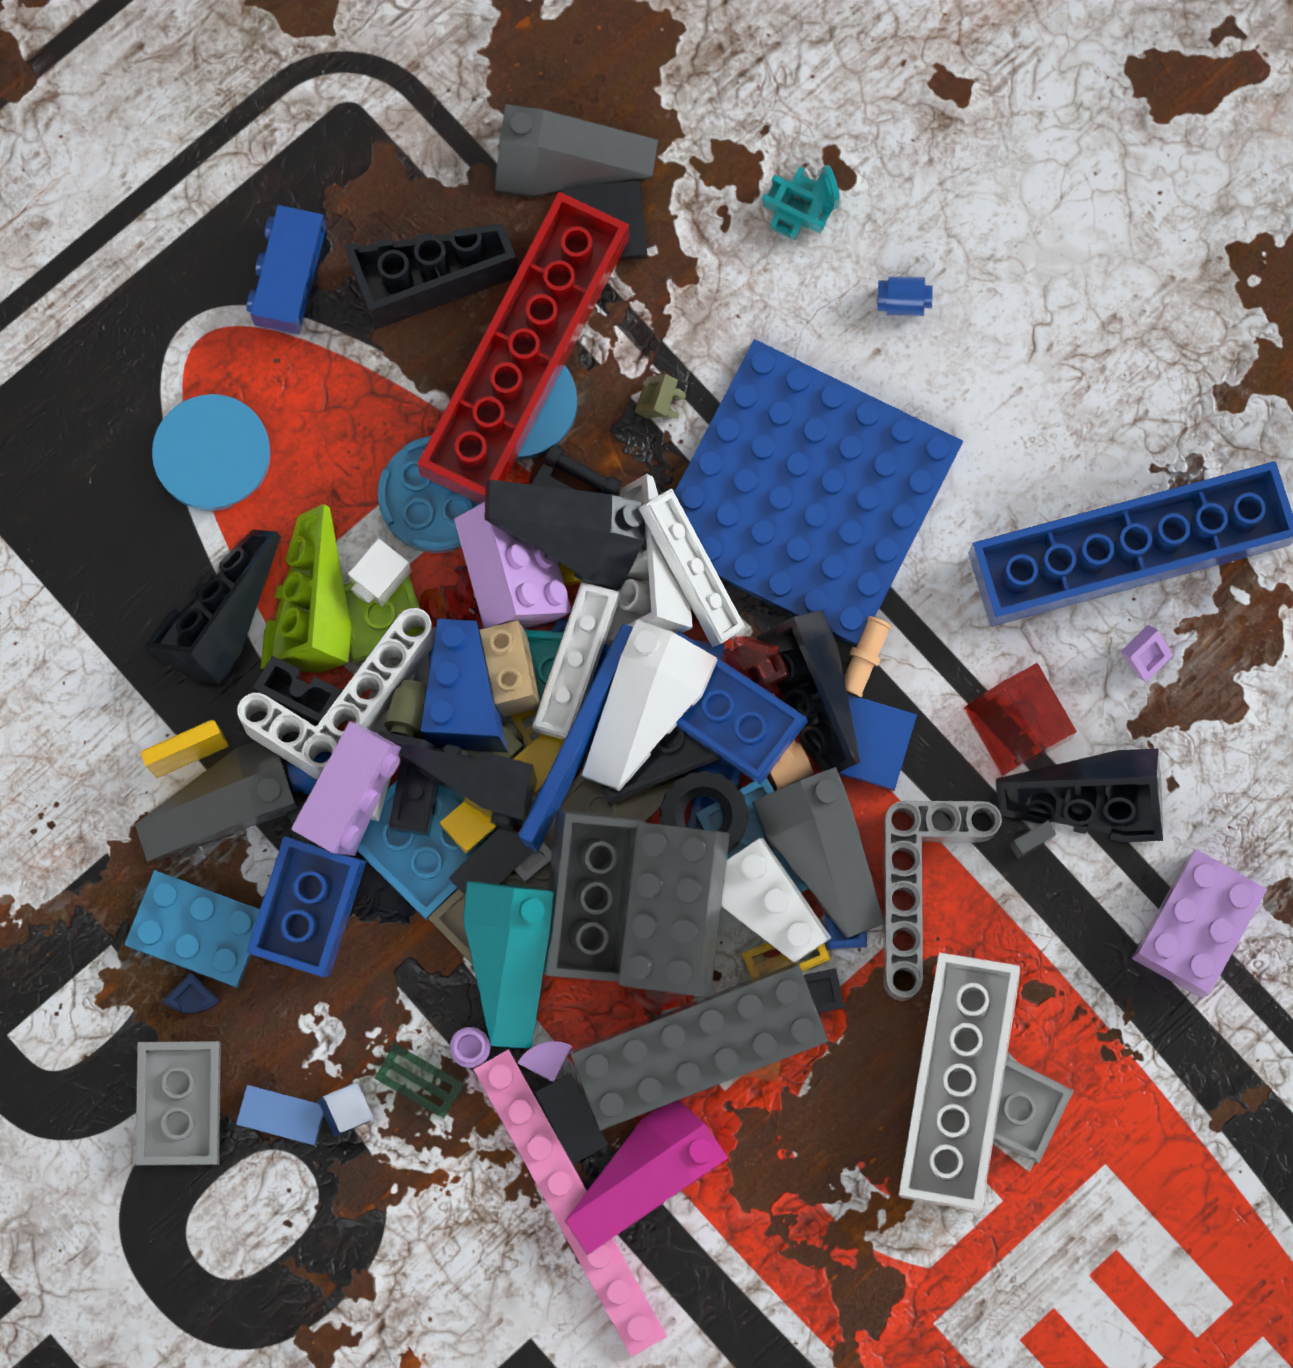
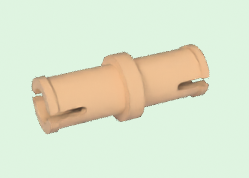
M873 616L868 617V622L857 647H852L849 656L852 659L844 675L847 694L862 698L863 690L873 667H878L881 659L878 655L892 627L891 624Z

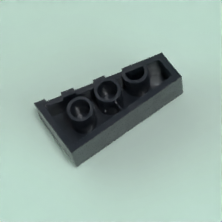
M503 224L452 230V234L432 236L431 233L416 235L415 239L393 241L392 238L377 240V244L358 246V243L344 244L351 269L375 330L514 279L519 269L516 255Z

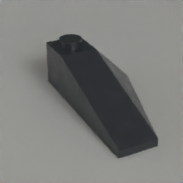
M488 480L486 482L484 519L519 542H529L545 552L544 557L552 563L560 562L575 572L573 576L584 583L616 591L620 590L645 540V520L638 507L645 503L611 494L498 480Z
M823 610L795 616L739 646L753 682L807 718L808 722L799 732L800 743L823 772L836 767L838 773L861 763L839 650Z

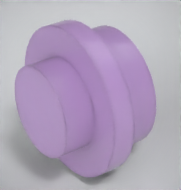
M466 1027L456 1032L452 1037L450 1053L454 1061L460 1066L466 1068L478 1067L489 1056L490 1042L486 1034L480 1029Z

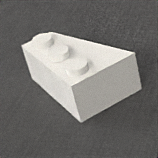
M759 838L726 861L721 906L794 963L831 939V936L764 838Z

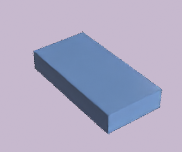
M247 1085L236 1125L316 1146L324 1114L318 1103Z

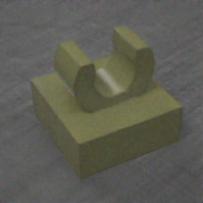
M667 374L646 377L634 413L646 419L656 417L664 419L679 418L680 414L670 408V403L672 399L676 401L685 400L686 394L682 390L676 389L678 380Z

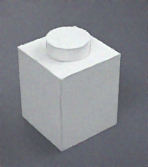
M378 538L348 573L350 581L354 585L351 591L366 604H370L373 600L382 607L412 570L406 559Z

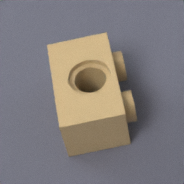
M516 620L480 629L494 703L502 716L508 717L538 709L540 695L528 637L520 622Z

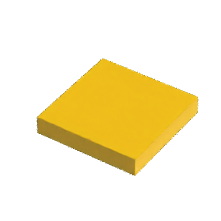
M210 720L144 749L140 755L145 766L157 779L229 747V744L215 720Z

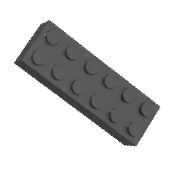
M795 962L571 1049L570 1054L600 1130H603L829 1042L800 965Z

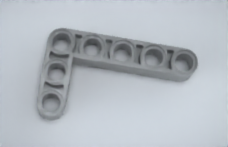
M900 801L891 805L884 816L882 824L883 919L885 923L883 924V983L885 991L894 1000H909L917 994L923 982L922 842L981 843L990 840L1000 828L1002 821L1000 811L992 803L984 801ZM898 812L906 813L912 819V828L907 831L896 829L891 821L892 815ZM939 812L947 814L952 821V828L948 831L937 830L932 824V815ZM984 813L989 816L992 822L991 829L985 832L975 829L971 821L972 815ZM896 852H906L912 858V868L906 871L898 870L892 864V855ZM899 891L907 892L912 897L913 907L907 911L898 910L892 903V895ZM898 931L909 933L913 938V948L908 951H900L895 948L892 942L893 934ZM897 971L908 972L914 981L913 988L905 992L895 988L892 981L894 973Z

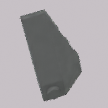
M505 104L499 140L495 193L536 198L546 196V193L564 191L563 187L652 179L658 140L547 110Z
M255 741L235 748L137 822L135 827L146 860L149 863L287 815L288 812L297 809L298 805L292 792L282 757Z
M836 767L799 780L752 802L766 840L791 865L792 872L798 879L804 881L817 897L816 901L846 938L885 924L853 810Z

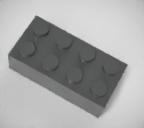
M556 810L548 889L554 891L550 934L543 972L546 975L619 982L638 822L645 823L644 820L636 817Z
M638 822L619 985L694 996L711 994L730 833Z

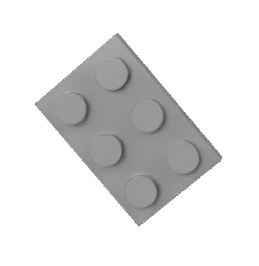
M138 1042L135 1165H219L220 1042Z

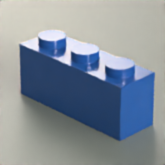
M277 205L275 217L269 216L265 228V239L269 240L266 253L260 252L256 264V275L260 276L257 289L250 290L246 306L247 312H251L250 315L254 326L300 335L326 231L323 214Z

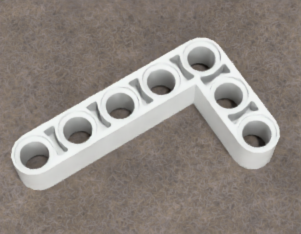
M419 608L404 610L396 618L316 727L264 694L251 693L240 700L237 708V714L246 734L318 780L327 762L316 763L314 759L322 752L333 753L344 731L337 730L339 724L346 720H351L372 731L389 708L394 689L400 686L402 680H409L431 651L434 646L435 633L429 615ZM414 627L425 629L421 635L416 637L406 635ZM391 658L402 660L397 667H384V663ZM375 689L379 691L370 700L360 698L366 690ZM258 711L267 712L263 720L259 722L249 721L254 713ZM295 731L300 733L295 741L289 743L281 741L286 733Z

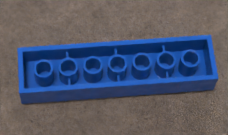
M1273 461L972 543L968 555L989 625L993 627L1291 546L1293 543V513L1277 463Z

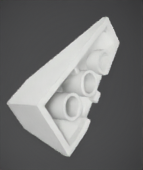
M636 620L620 657L582 777L620 791L650 757V752L666 733H671L678 725L676 722L703 696L718 659L671 631Z

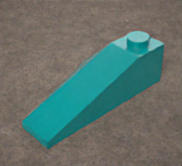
M474 881L466 882L463 925L469 943L471 961L477 979L481 1006L491 1046L531 1049L550 934L554 891L547 888Z

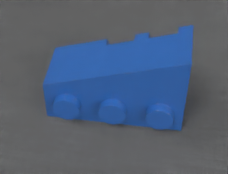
M437 620L421 733L426 741L434 745L433 748L452 745L460 747L462 750L509 753L501 721L502 716L493 699L480 635L481 628L477 621Z

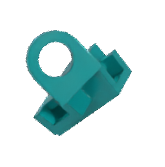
M829 165L822 167L817 181L804 176L805 169L800 166L792 182L774 174L772 178L773 185L768 195L764 194L762 197L763 207L775 212L769 224L771 230L796 241L803 226L819 234L821 233L832 210L838 209L840 202L838 185ZM795 195V196H797V197H799V198H801V199H803V200H806V201H808V202H807V204H806V203H804V202H802V201H800V200L794 198L793 196ZM780 221H782V222H784V223H786V224H788V225H790V226H792V227H794V228L791 229V228H789V227H787V226H785V225H783V224H780Z

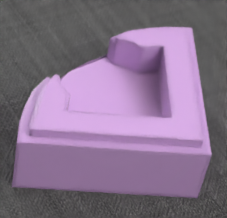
M558 1041L538 1044L529 1049L521 1057L518 1064L554 1082L572 1049V1045Z

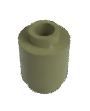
M402 680L400 686L394 689L384 722V727L390 733L412 738H421L423 736L421 725L427 685L415 680Z

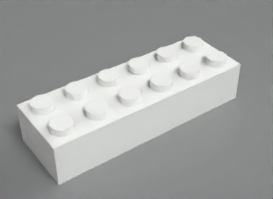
M939 953L899 1191L901 1198L982 1212L1020 980V966Z

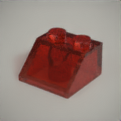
M1038 663L1002 681L963 708L1002 777L1070 741L1077 733Z

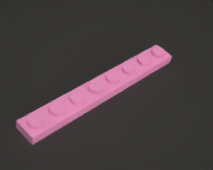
M509 1049L473 1069L631 1357L666 1338V1333L614 1239L612 1238L587 1255L565 1223L566 1218L587 1190Z

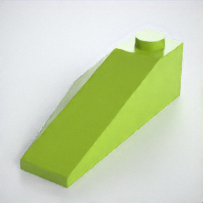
M322 504L298 515L285 559L287 564L290 565L289 572L284 584L277 586L274 596L280 599L274 621L267 620L264 630L261 669L263 670L272 655L300 669L301 672L323 673L349 662L351 622L330 506Z

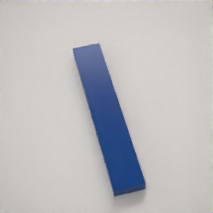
M627 624L621 625L518 834L524 846L533 851H539L556 817V810L560 809L594 739L620 657L632 632V626Z

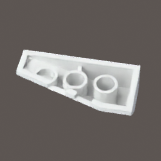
M646 474L621 488L619 497L641 503H647L658 496L653 476ZM645 522L644 543L622 588L617 591L620 594V599L605 644L608 646L612 645L621 625L627 624L634 627L636 620L675 634L678 631L683 633L692 628L691 606Z

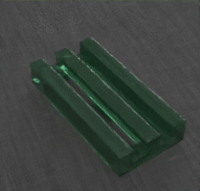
M395 1043L374 1078L444 1120L465 1085L463 1082ZM397 1055L451 1085L453 1088L450 1093L443 1091L395 1063ZM391 1069L444 1100L443 1105L439 1107L387 1077V1072Z

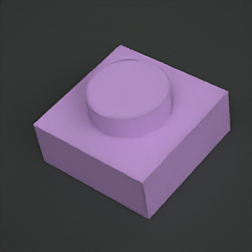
M1147 625L1121 651L1136 677L1145 682L1174 656L1159 631L1150 625Z

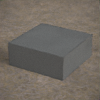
M1047 821L1014 840L1010 847L1017 859H1020L1051 841L1056 836V832L1050 822Z

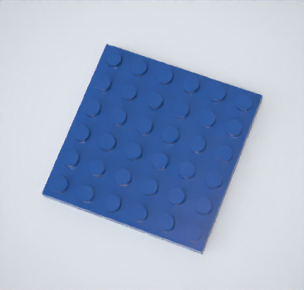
M754 339L674 493L721 581L794 617L823 610L833 636L857 647L868 622V617H876L963 444V440Z

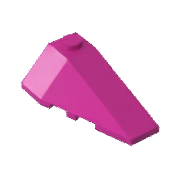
M677 1100L659 1107L641 1119L566 1218L565 1223L585 1253L589 1255L719 1166L728 1157L705 1123L681 1101Z

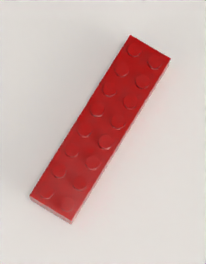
M558 192L417 463L420 476L478 504L485 502V488L488 480H506L629 241V224Z

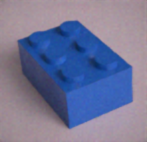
M284 836L246 953L317 976L330 977L367 861L345 854L331 853L323 847Z

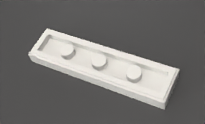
M667 490L638 507L711 646L714 647L722 644L746 628L673 490Z
M581 582L532 725L533 732L562 740L566 739L588 694L620 599L619 592Z

